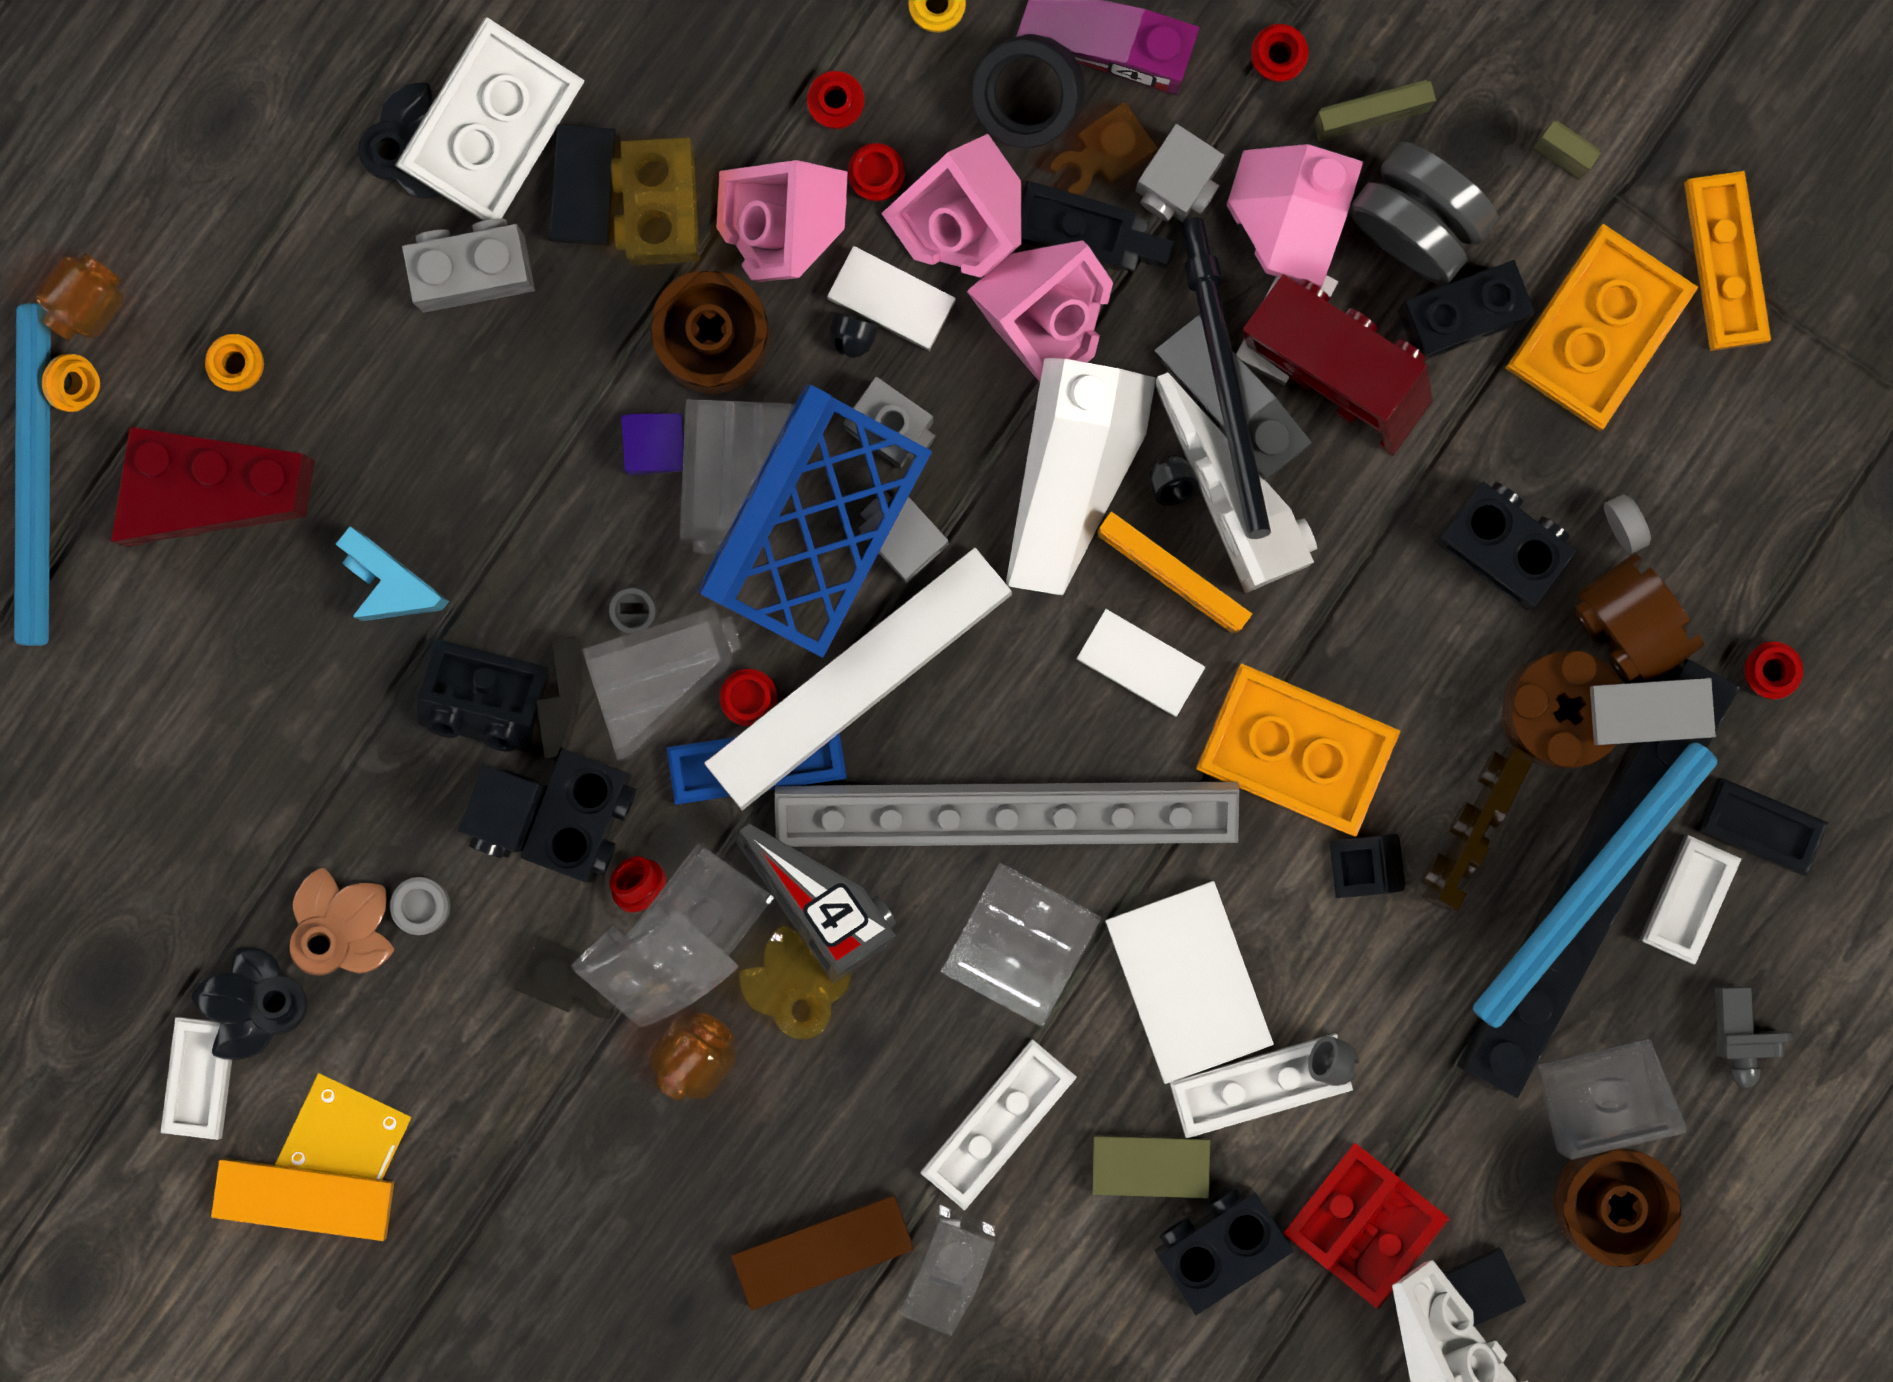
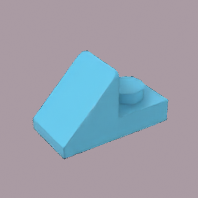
M350 526L336 543L338 547L348 554L342 562L348 569L368 584L376 576L381 580L353 616L354 618L366 621L441 611L449 603L445 597L359 530Z

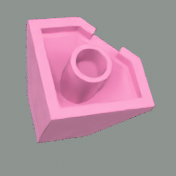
M986 134L947 152L884 210L882 215L914 260L931 265L943 262L961 267V273L982 277L1021 245V180L989 134Z
M1309 144L1243 151L1228 198L1227 207L1236 223L1242 224L1256 248L1254 254L1265 273L1276 277H1281L1284 274L1297 283L1302 279H1307L1322 288L1350 208L1363 161Z
M799 160L719 171L716 228L725 242L736 245L745 260L741 266L751 281L766 282L800 278L845 229L847 171Z
M1082 240L1012 253L967 292L994 330L1040 382L1044 358H1062L1088 363L1095 357L1100 335L1094 330L1101 304H1108L1113 282L1090 247Z

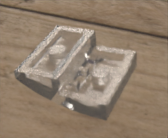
M999 862L949 954L941 973L1043 1027L1089 943L1101 917Z
M665 897L627 935H624L613 925L571 967L579 976L641 1028L667 1018L691 1005L720 984L739 965L729 953L673 902Z

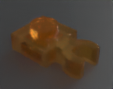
M1123 102L1078 133L1077 139L1083 146V151L1080 153L1074 151L1061 153L1052 161L1050 170L1053 174H1056L1067 166L1077 168L1081 174V179L1069 187L1067 192L1081 196L1089 189L1092 177L1098 172L1102 173L1110 185L1154 155L1158 148L1126 102Z

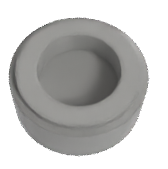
M1622 494L1604 503V511L1616 539L1628 554H1633L1650 545L1651 535L1648 525L1639 507L1630 496Z
M416 877L402 882L395 889L390 901V911L396 925L403 931L413 935H425L441 928L448 919L451 908L450 898L446 889L436 880L427 877Z

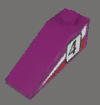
M1028 0L1017 36L1036 34L1051 37L1068 48L1079 64L1177 96L1200 27L1147 9L1104 0Z

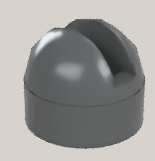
M625 587L613 597L610 603V618L613 624L625 633L637 634L649 628L656 618V600L651 592L643 587ZM621 603H648L649 611L621 612Z
M1324 1036L1316 1042L1310 1053L1308 1061L1309 1074L1314 1080L1327 1085H1345L1355 1078L1356 1073L1353 1072L1355 1063H1359V1057L1355 1048L1346 1041L1332 1036Z

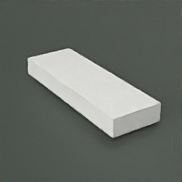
M1335 1033L1327 1035L1338 1039V1036ZM1316 1038L1189 1075L1170 1082V1087L1186 1138H1190L1353 1090L1350 1081L1345 1085L1331 1086L1316 1081L1310 1076L1308 1061L1312 1048L1320 1039Z
M1031 1039L921 1170V1174L963 1210H966L1077 1076L1036 1041Z

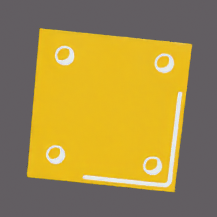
M318 1073L275 1165L382 1180L412 1117Z

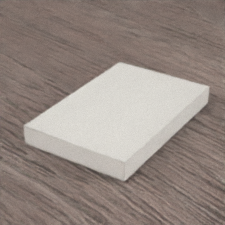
M486 17L483 19L395 166L482 221L501 219L585 80Z
M1214 881L1105 920L1164 1084L1274 1045Z

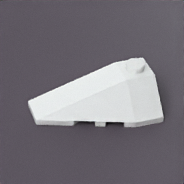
M1044 358L1006 579L1007 586L1057 595L1064 594L1146 436L1156 381L1155 377L1070 359Z
M1168 372L1158 376L1155 381L1156 390L1186 459L1193 468L1199 483V489L1245 594L1314 563L1310 552L1317 550V544L1304 517L1295 520L1290 507L1260 474L1259 478L1271 534L1260 539L1248 538L1227 437Z
M1433 1260L1422 1263L1392 1285L1410 1382H1518L1503 1363L1507 1356L1506 1352L1497 1341L1487 1343L1475 1326L1473 1327L1474 1316L1472 1309Z

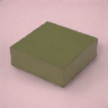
M1552 121L1533 147V149L1579 180L1591 169L1601 154L1599 148L1559 121Z

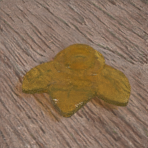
M779 926L765 946L763 956L764 967H752L739 972L741 992L745 1001L754 1011L774 1017L776 1025L785 1035L799 1040L811 1039L819 1035L827 1027L831 1017V1004L847 991L851 972L833 984L801 936L788 926ZM799 999L807 1002L810 1008V1014L803 1022L797 1021L792 1015V1006Z

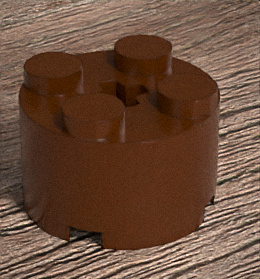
M721 271L687 273L669 284L655 303L651 325L654 349L669 374L683 386L696 392L718 395L742 387L753 379L762 368L771 343L768 318L756 292L739 277ZM705 322L713 327L722 322L724 324L721 326L720 331L723 338L717 343L709 339L702 344L700 341L703 335L699 327Z
M1635 552L1577 593L1580 603L1575 606L1577 611L1574 613L1580 625L1593 641L1603 635L1611 646L1613 652L1610 653L1611 658L1609 662L1625 684L1638 681L1640 683L1655 682L1704 647L1700 634H1697L1690 640L1688 639L1683 626L1689 623L1691 619L1657 573L1651 567L1642 574L1637 570L1640 567L1642 557Z
M1583 651L1555 652L1531 660L1512 676L1506 688L1502 710V725L1505 734L1512 746H1516L1535 757L1533 762L1539 765L1560 769L1592 764L1605 757L1617 744L1594 745L1590 687L1622 684V682L1609 665ZM1557 697L1561 701L1570 699L1573 702L1575 708L1570 712L1573 719L1572 722L1569 719L1561 721L1555 719L1553 713L1560 708L1556 700Z
M1602 1143L1577 1154L1562 1170L1552 1198L1553 1211L1565 1237L1577 1249L1607 1266H1639L1658 1259L1671 1247L1681 1228L1680 1191L1673 1175L1655 1158L1621 1144ZM1614 1194L1623 1197L1622 1203L1627 1207L1626 1212L1622 1216L1611 1212L1612 1208L1608 1204V1201Z

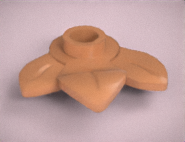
M325 868L312 872L303 881L293 900V911L298 926L291 935L289 947L290 955L295 965L303 972L317 976L332 973L338 968L361 974L380 967L394 952V947L384 936L375 932L381 923L386 909L385 887L374 883H359L339 890L333 877ZM315 936H323L329 940L330 948L324 954H313L307 946L309 940Z

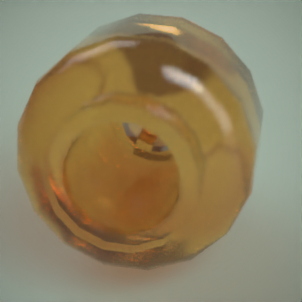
M85 252L80 259L70 255L64 256L37 290L36 299L39 305L47 311L41 321L68 341L72 339L75 333L89 339L97 338L124 303V295L118 288L122 279Z
M699 1012L695 1016L682 1015L674 1019L654 1046L650 1055L651 1066L658 1076L655 1080L657 1086L669 1097L680 1101L684 1100L685 1097L698 1100L710 1097L736 1062L737 1055L732 1044L734 1041L732 1032L721 1021L707 1013Z

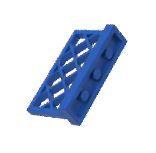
M805 384L696 591L823 658L932 451L840 402L815 386ZM836 413L855 424L861 447L830 457L823 432L832 415ZM865 429L885 440L869 445ZM818 444L822 459L808 463ZM896 445L914 455L903 478L881 484L871 451ZM864 454L873 487L842 496L832 463ZM825 466L834 499L802 508L795 486L803 472ZM898 487L889 505H887L883 491ZM876 494L882 513L879 524L874 530L853 535L844 503ZM791 496L795 511L780 515ZM837 506L846 538L814 548L805 515ZM797 518L807 550L775 560L768 536L774 525ZM870 539L860 558L856 543ZM849 545L855 565L851 577L848 581L826 587L817 555ZM763 548L768 563L753 567ZM810 558L819 590L787 599L777 567ZM770 570L780 602L755 609L736 599L748 576ZM843 590L833 609L829 594ZM821 597L828 620L816 641L796 630L789 607ZM782 609L787 625L766 614Z

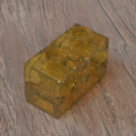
M671 138L621 141V158H612L611 161L614 193H623L624 215L614 216L616 249L626 250V257L631 265L700 262L695 154L691 139ZM660 161L669 167L666 180L654 187L641 184L638 181L640 169L648 162ZM653 218H664L672 225L669 237L659 244H650L641 239V230L644 224Z

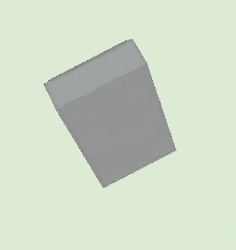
M1711 678L1590 687L1594 745L1716 737Z

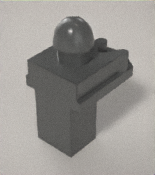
M1715 987L1717 1056L1725 1059H1734V1068H1731L1735 1083L1741 1088H1751L1760 1078L1761 1069L1757 1067V1058L1784 1057L1783 1042L1793 1041V1031H1754L1751 987Z

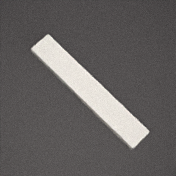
M976 548L972 549L705 762L706 767L739 808L744 810L1012 595V591Z

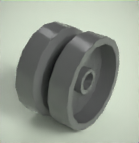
M1400 141L1380 167L1385 184L1368 182L1350 205L1349 213L1361 230L1394 259L1419 276L1435 284L1445 286L1449 284L1467 261V256L1461 243L1479 245L1500 218L1496 208L1488 198L1455 168L1424 148L1410 142Z

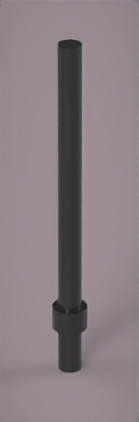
M1199 217L1189 218L1181 224L1189 259L1184 265L1188 287L1191 291L1196 292L1247 535L1250 539H1260L1270 535L1271 529L1218 286L1223 281L1218 258L1211 255L1204 220Z

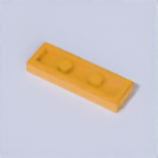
M1745 171L1688 179L1684 182L1710 351L1768 343L1771 341Z
M1112 511L1097 531L1099 538L1231 634L1238 633L1251 617V612Z
M222 1158L219 1160L211 1218L384 1241L387 1239L395 1181Z

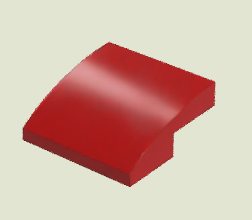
M1354 1143L1283 1234L1379 1310L1393 1293L1392 1285L1409 1273L1451 1219L1358 1144Z

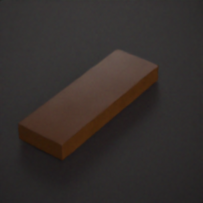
M895 1194L732 1253L731 1258L752 1311L914 1251L915 1248Z

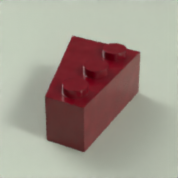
M1282 274L1242 329L1247 346L1288 375L1291 381L1305 391L1311 387L1339 405L1340 407L1335 413L1349 424L1357 417L1383 434V440L1379 446L1394 456L1433 402L1428 367L1424 363L1426 360L1425 356L1417 348L1404 340L1397 339L1393 344L1377 334V326L1359 311L1349 309L1347 313H1344L1328 303L1330 300L1328 294L1313 282L1302 279L1298 284Z
M130 427L111 542L131 547L143 545L147 542L177 537L185 538L197 536L200 533L230 528L238 529L306 517L315 460L303 453Z

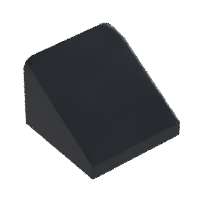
M1398 834L1329 841L1336 898L1404 891L1405 880Z

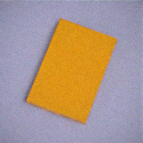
M1602 224L1517 348L1505 369L1600 432L1605 428L1698 289V286L1605 224Z
M1241 663L1195 770L1223 782H1238L1239 789L1356 837L1398 739L1400 730Z

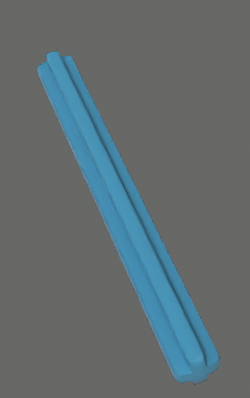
M36 303L18 305L16 309L14 640L16 644L23 646H42L49 641L50 403L43 393L42 377L45 368L51 361V311L49 307Z
M1697 742L1688 745L1473 1006V1011L1479 1018L1494 1028L1500 1027L1714 769L1718 760L1711 751Z

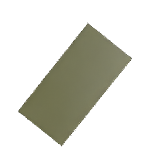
M1427 80L1321 108L1313 122L1318 142L1427 113L1436 102L1431 81L1427 82Z
M1093 1135L1092 1195L1209 1198L1210 1139Z

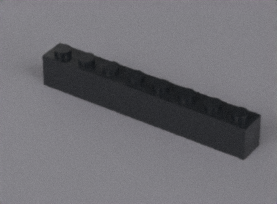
M1686 659L1670 670L1664 681L1711 678L1716 732L1740 687L1694 661ZM1712 738L1630 743L1520 948L1688 745L1697 742L1707 748ZM1660 834L1500 1027L1494 1028L1482 1019L1480 1020L1456 1065L1457 1067L1518 1099Z

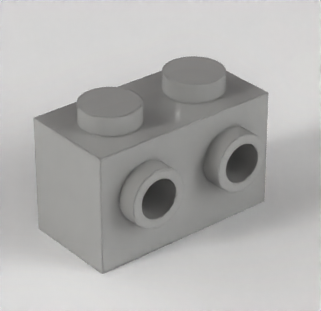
M490 219L473 224L472 233L451 236L450 230H433L416 235L417 243L402 246L413 303L425 313L534 292L535 287L525 235L518 225H507L506 219Z

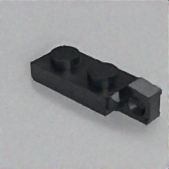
M1026 181L1021 198V242L1044 248L1083 240L1090 247L1102 266L1118 271L1123 269L1135 272L1138 261L1165 269L1169 264L1174 241L1148 234L1147 230L1150 221L1137 217V212L1032 181Z

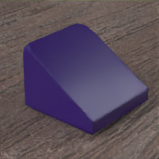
M681 413L621 415L625 471L629 476L686 471Z

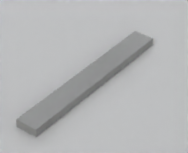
M1238 782L775 786L776 839L790 847L1238 843L1239 785Z

